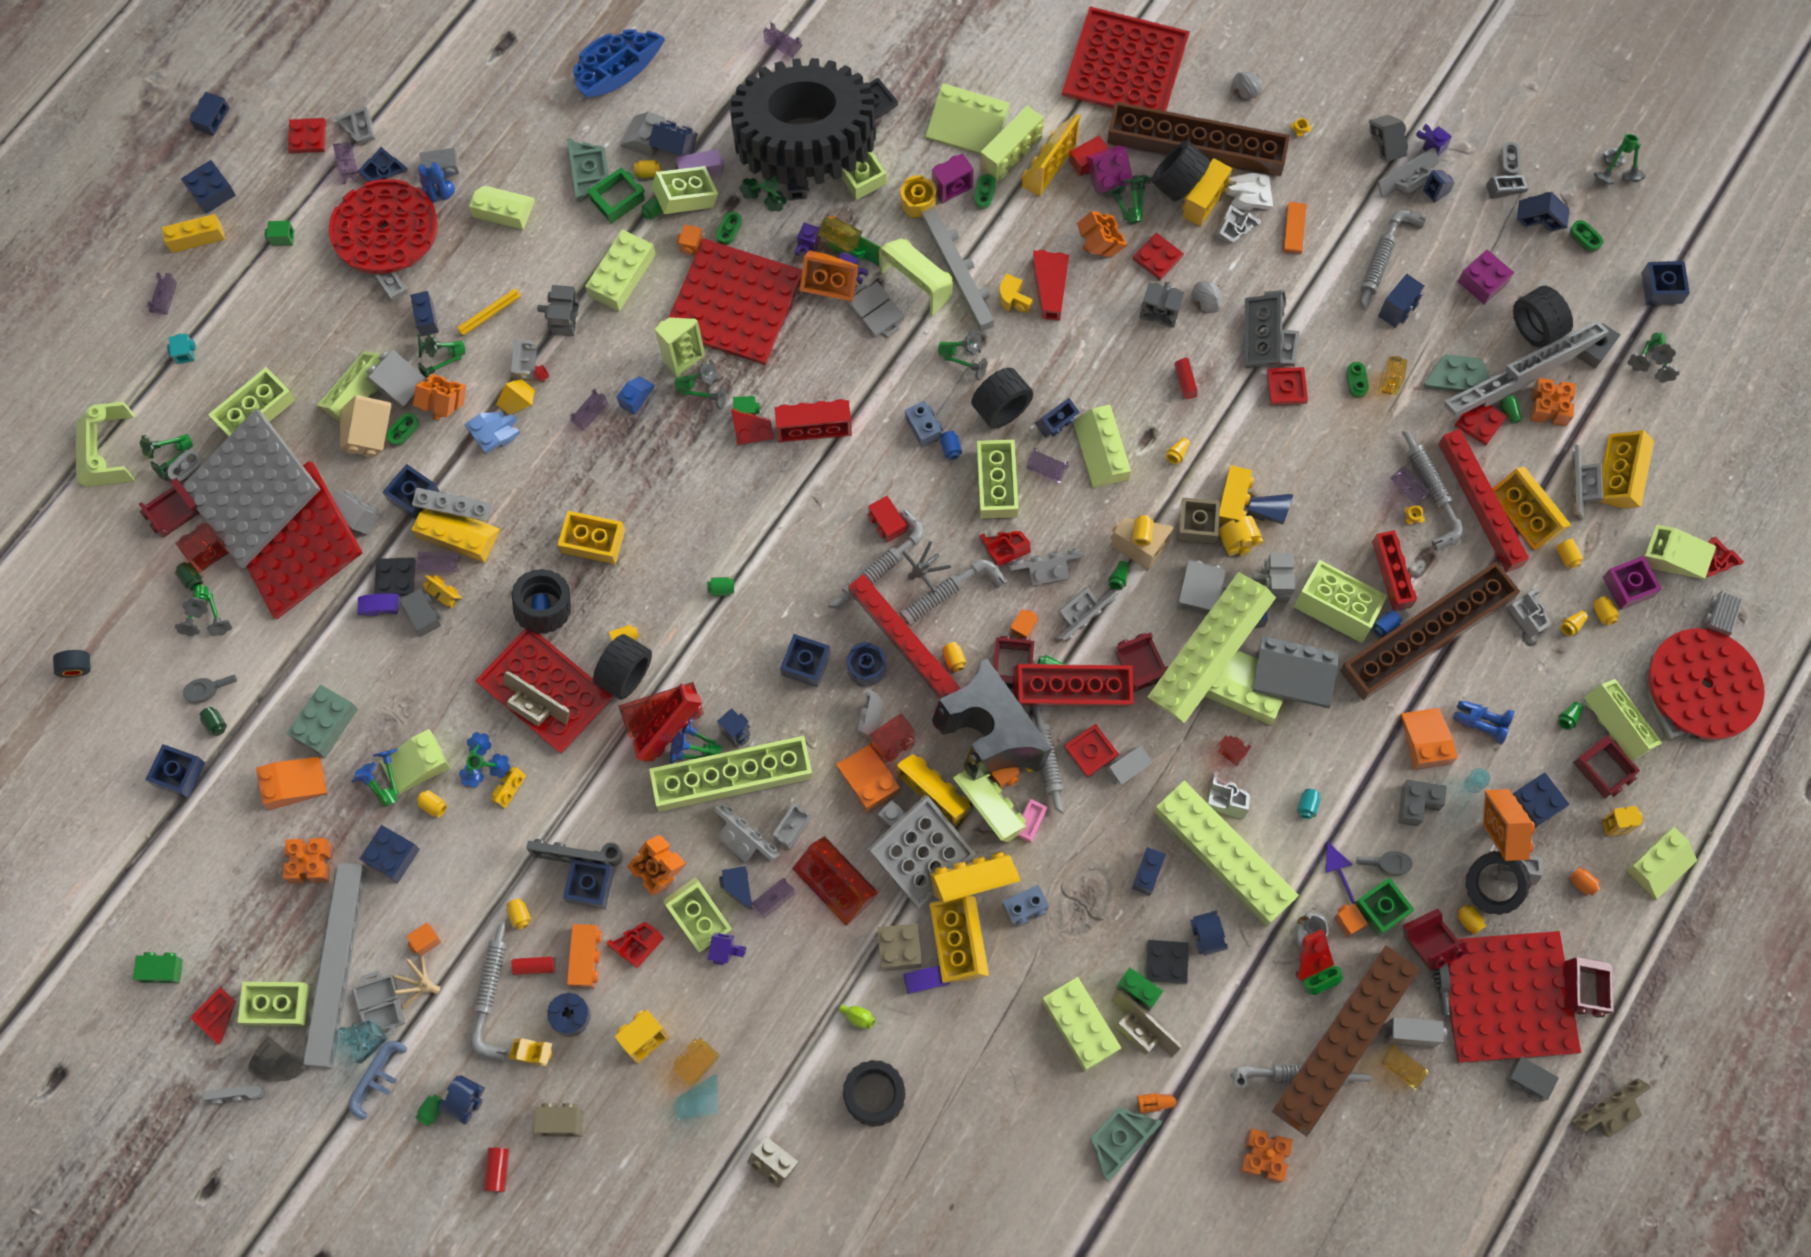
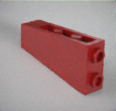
M1033 250L1032 265L1042 319L1060 321L1069 261L1068 254Z

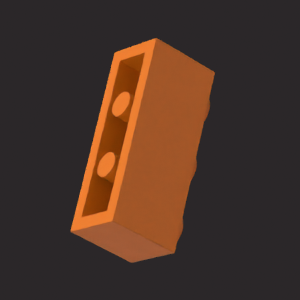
M572 924L567 985L570 988L594 989L595 983H598L599 971H596V964L600 963L601 954L598 951V943L602 942V931H599L597 925Z

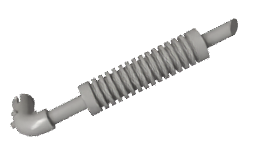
M1399 210L1392 215L1387 234L1381 235L1361 286L1363 296L1360 304L1363 310L1366 308L1370 295H1375L1396 243V238L1393 235L1397 226L1403 221L1423 228L1427 217L1416 214L1412 210Z
M1402 431L1410 447L1407 453L1411 461H1413L1430 496H1432L1437 509L1443 508L1450 521L1449 525L1452 530L1446 532V535L1433 539L1432 545H1436L1434 547L1436 551L1451 544L1455 545V542L1463 534V526L1450 506L1453 500L1449 496L1423 445L1417 446L1412 435Z
M907 508L904 509L905 513L901 511V517L912 532L908 536L909 539L897 549L891 547L879 559L870 564L865 571L863 570L862 573L842 588L843 594L828 607L838 608L848 599L854 601L855 599L848 592V588L861 575L864 574L874 584V582H877L883 575L888 573L891 568L896 566L897 563L903 560L902 552L908 550L912 545H917L923 537L924 530L920 523L921 520H918Z
M978 560L972 563L971 567L958 577L952 574L949 576V579L947 578L946 581L944 580L943 583L934 587L936 589L935 593L930 590L927 594L916 600L915 603L913 602L912 605L900 612L901 618L911 626L918 619L929 613L930 610L932 611L933 608L939 606L945 599L947 600L948 597L954 595L957 590H961L963 588L962 582L975 573L978 574L984 571L986 575L991 577L998 588L1004 585L1007 580L999 571L998 565L996 566L988 560Z
M1030 706V709L1033 710L1036 727L1052 748L1043 769H1041L1046 794L1052 795L1054 808L1064 814L1059 795L1063 791L1060 773H1058L1059 769L1050 736L1051 733L1049 732V725L1043 724L1040 711L1041 706Z
M507 920L498 925L495 940H490L488 944L489 948L487 949L488 952L486 953L487 956L485 957L486 960L484 961L485 964L481 974L483 976H481L482 980H480L481 984H479L480 988H478L476 1005H474L473 1009L478 1015L474 1032L470 1036V1045L477 1055L482 1056L483 1059L491 1058L502 1061L506 1057L502 1054H506L507 1048L490 1046L489 1043L483 1042L482 1030L486 1014L491 1015L493 1009L491 1006H493L492 1002H494L493 998H495L494 994H496L494 990H497L495 986H498L496 982H499L497 978H500L499 974L502 969L503 955H505L504 951L507 947V944L502 942Z
M1273 1064V1069L1240 1066L1234 1068L1233 1072L1230 1073V1077L1233 1078V1082L1238 1088H1240V1085L1241 1088L1246 1087L1248 1083L1247 1078L1252 1079L1253 1077H1272L1273 1083L1290 1082L1291 1084L1302 1067L1301 1065H1298V1067L1294 1065L1293 1067V1065L1285 1066L1284 1064ZM1350 1073L1342 1086H1347L1348 1081L1370 1082L1372 1078L1366 1073Z

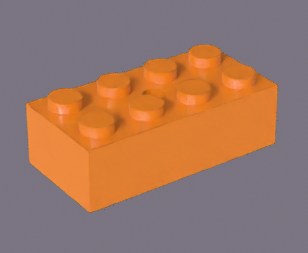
M1509 789L1485 790L1483 827L1505 861L1530 860V852H1533L1531 836L1535 832L1534 822L1530 820L1528 814L1522 809V805L1518 803L1516 797L1513 796Z

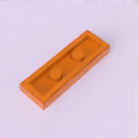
M1288 202L1283 252L1302 253L1306 204Z

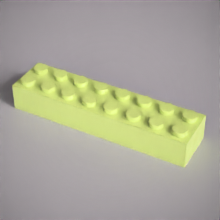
M1238 572L1147 697L1157 707L1185 723L1276 597L1266 586Z
M804 736L649 769L655 803L659 812L813 779Z
M1185 780L1156 806L1154 813L1266 927L1299 896Z

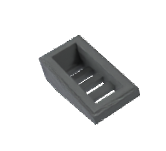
M1523 175L1492 176L1486 183L1491 198L1528 191Z

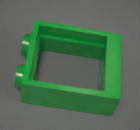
M622 167L587 191L590 201L611 224L645 201L644 188L640 183L636 184L632 174L629 171L626 172ZM624 180L634 193L611 208L601 195Z

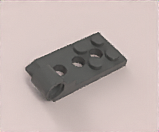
M1284 290L1267 291L1264 293V296L1245 298V368L1282 365V317L1286 307ZM1264 310L1268 311V314H1267L1266 317H1264V318H1260V317H1259V314H1260L1262 311H1264ZM1261 328H1268L1265 334H1259ZM1261 345H1268L1265 351H1259Z
M541 839L528 841L526 847L535 858L571 863L572 859L617 866L623 860V853L620 847L612 842L605 844L601 852L565 847V844L554 842L553 845L546 844V841ZM610 851H617L614 858H607Z

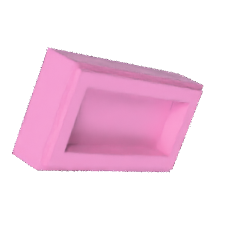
M1030 799L1022 814L1026 820L1024 824L1027 826V829L1018 834L1017 837L1031 843L1048 807Z

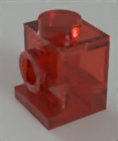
M1225 735L1219 743L1221 746L1219 753L1238 766L1252 746L1248 744L1245 747L1239 738Z

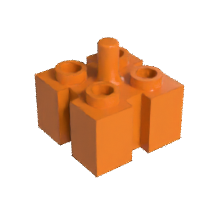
M1090 211L1076 223L1080 235L1086 239L1082 248L1084 251L1090 252V254L1114 257L1127 246L1122 233L1118 231L1119 226L1114 215L1104 214L1102 216L1100 212Z
M432 374L426 378V382L421 381L416 385L413 406L419 407L422 411L434 410L433 419L439 420L441 417H448L464 405L466 385L455 381L449 382L444 377Z
M1538 378L1532 387L1531 401H1534L1530 410V421L1545 423L1547 419H1550L1552 424L1567 426L1574 414V403L1571 402L1575 397L1576 383L1561 381L1559 385L1553 384L1554 380Z
M661 835L645 841L638 851L640 854L635 856L627 866L636 878L641 877L644 880L642 885L652 896L667 889L675 879L673 876L679 874L686 864L676 852L671 853L669 851L670 845Z
M309 838V843L304 842L302 839H285L284 855L289 858V863H284L283 879L289 884L305 883L306 878H308L313 883L329 882L330 866L325 861L326 859H331V843L326 838Z
M1250 1129L1245 1147L1249 1148L1250 1151L1249 1154L1243 1155L1240 1172L1253 1176H1258L1262 1172L1265 1173L1264 1179L1278 1183L1284 1182L1288 1164L1283 1163V1160L1290 1156L1293 1139L1279 1135L1269 1139L1267 1132Z

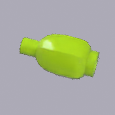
M842 1004L839 1012L846 1015L848 1022L860 1029H872L876 1019L872 1017L868 1010L862 1007H847Z

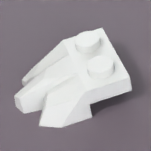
M1248 173L1231 177L1229 183L1233 186H1228L1224 189L1227 195L1235 198L1231 201V204L1238 209L1251 211L1253 208L1270 210L1273 207L1269 175Z

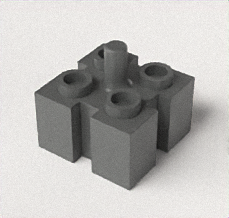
M1149 282L1139 318L1151 322L1154 320L1160 321V324L1174 328L1184 292L1177 288H1171L1172 284L1170 282H1165L1164 287L1159 283Z
M552 285L551 292L549 291L547 296L548 303H550L549 306L538 305L537 311L545 313V319L548 320V327H550L552 334L574 336L576 317L579 310V301L576 297L575 288L572 286Z

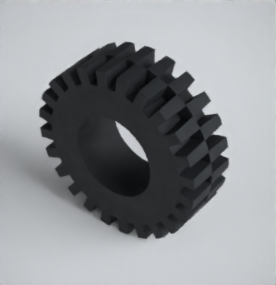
M801 58L792 59L793 67L786 68L783 61L774 63V72L770 71L766 66L758 69L759 78L750 74L745 78L746 86L741 84L737 86L736 96L732 95L730 107L736 154H739L741 163L743 165L748 164L749 171L753 174L762 171L763 179L770 181L778 174L779 184L787 185L791 177H796L797 186H806V178L814 177L816 184L825 183L824 174L829 173L836 180L842 177V168L849 173L857 169L856 161L864 163L868 159L867 152H872L874 149V141H876L874 95L871 93L870 84L868 82L863 83V76L860 73L852 75L851 68L846 65L837 71L835 61L828 60L824 67H820L819 58H810L809 65L802 66ZM804 117L822 119L818 122L806 125H793L785 123L793 119Z

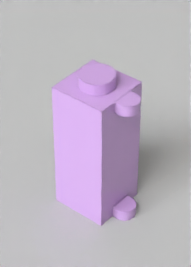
M718 149L676 156L678 169L705 166L710 176L723 174L722 167L725 164L723 155L719 156Z

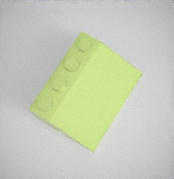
M943 83L935 103L926 138L981 154V151L1004 129L1009 116L1010 103Z
M1319 560L1299 595L1294 608L1363 643L1388 595Z
M1238 650L1208 690L1205 697L1272 725L1284 698L1252 691L1257 658Z

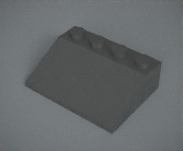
M1262 636L1257 652L1252 691L1330 709L1339 652Z

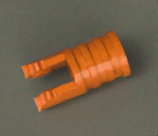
M1159 1093L1137 1095L1140 1114L1161 1112V1109L1174 1108L1177 1102L1171 1094L1159 1095Z

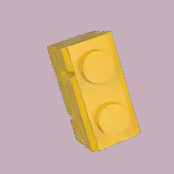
M1636 806L1614 809L1602 820L1606 836L1613 837L1629 834L1641 825L1643 816Z

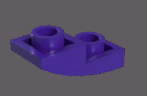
M370 594L358 597L357 615L398 614L399 594Z
M940 965L903 974L907 994L950 985V983L942 982Z

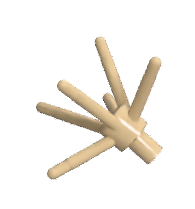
M423 956L420 957L422 973L410 959L406 960L420 978L419 982L394 975V979L417 986L415 988L394 991L395 994L416 992L402 1005V1009H405L422 993L427 994L431 992L438 994L440 991L439 986L432 984V980L427 979Z

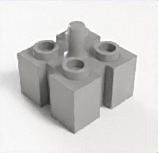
M1270 553L1268 559H1265L1261 573L1252 574L1254 581H1265L1263 585L1276 597L1273 602H1289L1291 594L1295 590L1293 553Z

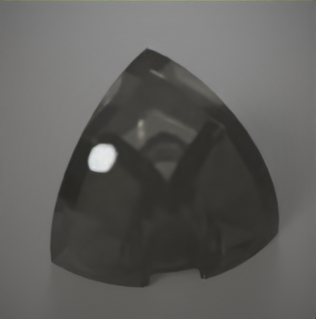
M269 1036L259 1045L248 1065L249 1073L260 1080L272 1083L292 1080L308 1069L294 1054L286 1051Z

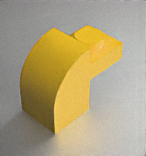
M1007 273L1000 284L999 301L1001 306L1008 312L1013 306L1016 310L1029 314L1033 299L1020 294L1023 280Z
M514 1038L508 1059L546 1066L552 1055V1044Z

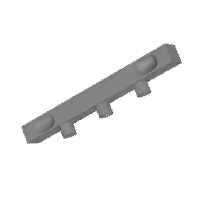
M935 206L923 211L922 221L979 331L982 332L994 327V319L984 302V299L990 297L988 289L984 287L978 290L968 271L974 268L972 259L962 260L953 242L959 239L957 230L947 231Z

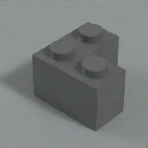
M1389 114L1369 120L1370 134L1372 138L1378 140L1381 159L1391 161L1407 156L1406 125L1402 120Z
M1407 779L1402 785L1398 823L1419 826L1424 820L1425 808L1440 811L1445 805L1447 786Z

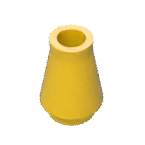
M1182 437L1167 450L1166 459L1175 465L1181 463L1190 445V441Z
M1580 610L1578 613L1563 620L1560 626L1561 631L1569 637L1577 635L1588 619L1587 613Z

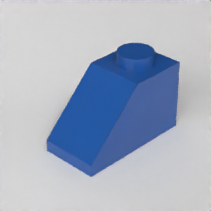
M640 376L627 382L617 395L619 406L635 415L655 385Z

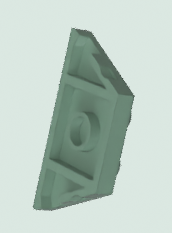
M568 138L576 200L580 201L588 195L587 191L609 176L606 153L602 146L591 145L586 142L581 144Z
M1445 354L1426 381L1424 388L1462 393L1491 377L1481 358Z
M1118 1107L1090 1138L1107 1182L1114 1177L1163 1123L1161 1120Z

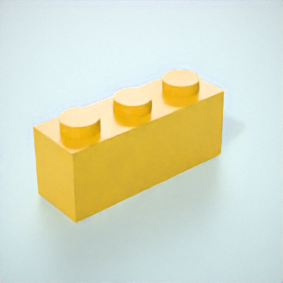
M215 214L162 227L164 242L172 253L225 240L222 224Z
M1230 465L1220 503V524L1225 525L1232 520L1236 523L1241 521L1240 517L1246 516L1247 511H1243L1244 505H1248L1250 494H1247L1248 488H1252L1254 477H1251L1252 470Z

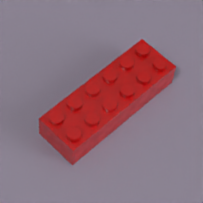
M1017 664L1013 667L1014 696L1021 706L1129 707L1134 704L1133 665Z

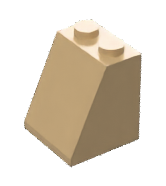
M355 395L345 404L340 412V450L347 451L349 454H362L368 458L376 457L382 452L391 403Z
M1124 518L1121 523L1117 522L1112 530L1111 546L1149 570L1169 543L1173 527L1153 523L1151 544L1139 546L1132 543L1135 519Z

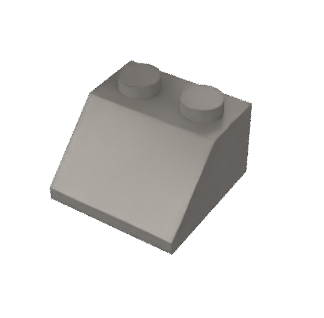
M651 112L634 116L620 144L621 147L653 157L657 150L656 147L649 145L653 124L665 121V117Z

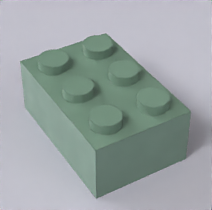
M319 685L287 734L296 742L325 758L358 709L349 700Z

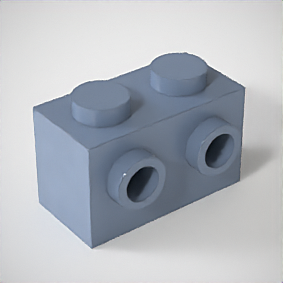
M925 401L905 409V419L921 448L941 439V431H943L941 423L933 417L934 411L932 407L927 406Z
M1039 884L1002 901V907L1012 927L1015 925L1018 927L1023 926L1029 922L1028 919L1034 916L1037 919L1046 915V911L1049 908Z

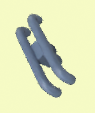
M389 1041L378 1050L350 1097L349 1110L355 1117L361 1120L367 1118V1113L362 1110L361 1104L371 1087L386 1095H389L391 1092L388 1088L376 1083L375 1080L380 1076L390 1083L395 1084L397 1082V1079L381 1070L393 1052L405 1053L407 1051V1047L402 1043Z

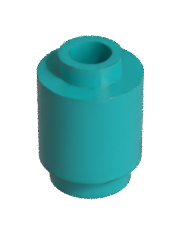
M1307 788L1301 793L1297 808L1300 817L1304 819L1316 817L1321 800L1320 793L1317 790Z

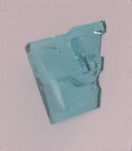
M372 1020L339 1029L343 1045L350 1046L355 1063L362 1064L388 1039L382 1028Z
M717 1075L711 1076L677 1098L678 1119L719 1114Z

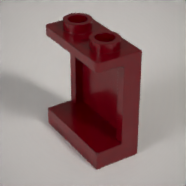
M177 477L170 481L173 485L172 488L146 505L142 502L139 503V506L142 508L139 511L145 520L150 519L152 523L149 526L156 534L160 533L163 537H166L200 514L196 509L198 506Z
M1141 633L1130 641L1128 639L1118 643L1115 649V654L1121 665H1133V692L1157 684L1169 668L1168 666L1165 667L1152 640V633Z
M1438 908L1403 925L1405 940L1430 971L1441 968L1446 963L1459 959L1466 954L1465 942L1458 940L1443 922L1442 913Z

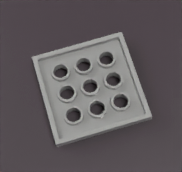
M927 795L922 797L867 849L918 909L934 895L930 873H933L930 870V865L933 861L938 862V868L946 867L948 869L954 867L953 864L958 862L967 863L976 855ZM927 818L929 824L925 829H922L920 822L922 819ZM909 832H913L914 839L908 843L906 835ZM935 833H939L941 836L940 841L934 844L932 837ZM898 845L900 848L899 854L892 856V848ZM924 846L926 854L923 857H919L918 850ZM951 847L953 853L949 858H946L944 852L947 848ZM907 860H910L912 867L910 870L905 871L903 865ZM918 875L924 876V882L921 885L916 884Z

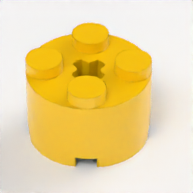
M914 175L907 178L901 186V207L908 217L920 218L923 211L936 206V186L932 180H928L922 175Z
M1252 516L1240 517L1241 521L1236 523L1232 520L1219 529L1221 541L1229 556L1235 554L1245 556L1251 552V548L1263 544L1264 541Z

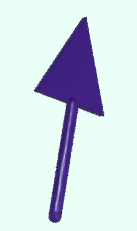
M1327 841L1326 873L1334 870L1338 871L1351 903L1354 904L1355 899L1341 868L1353 864Z

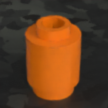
M1581 867L1569 877L1573 881L1572 884L1586 896L1589 894L1593 896L1601 888L1598 885L1600 881L1588 870H1583Z

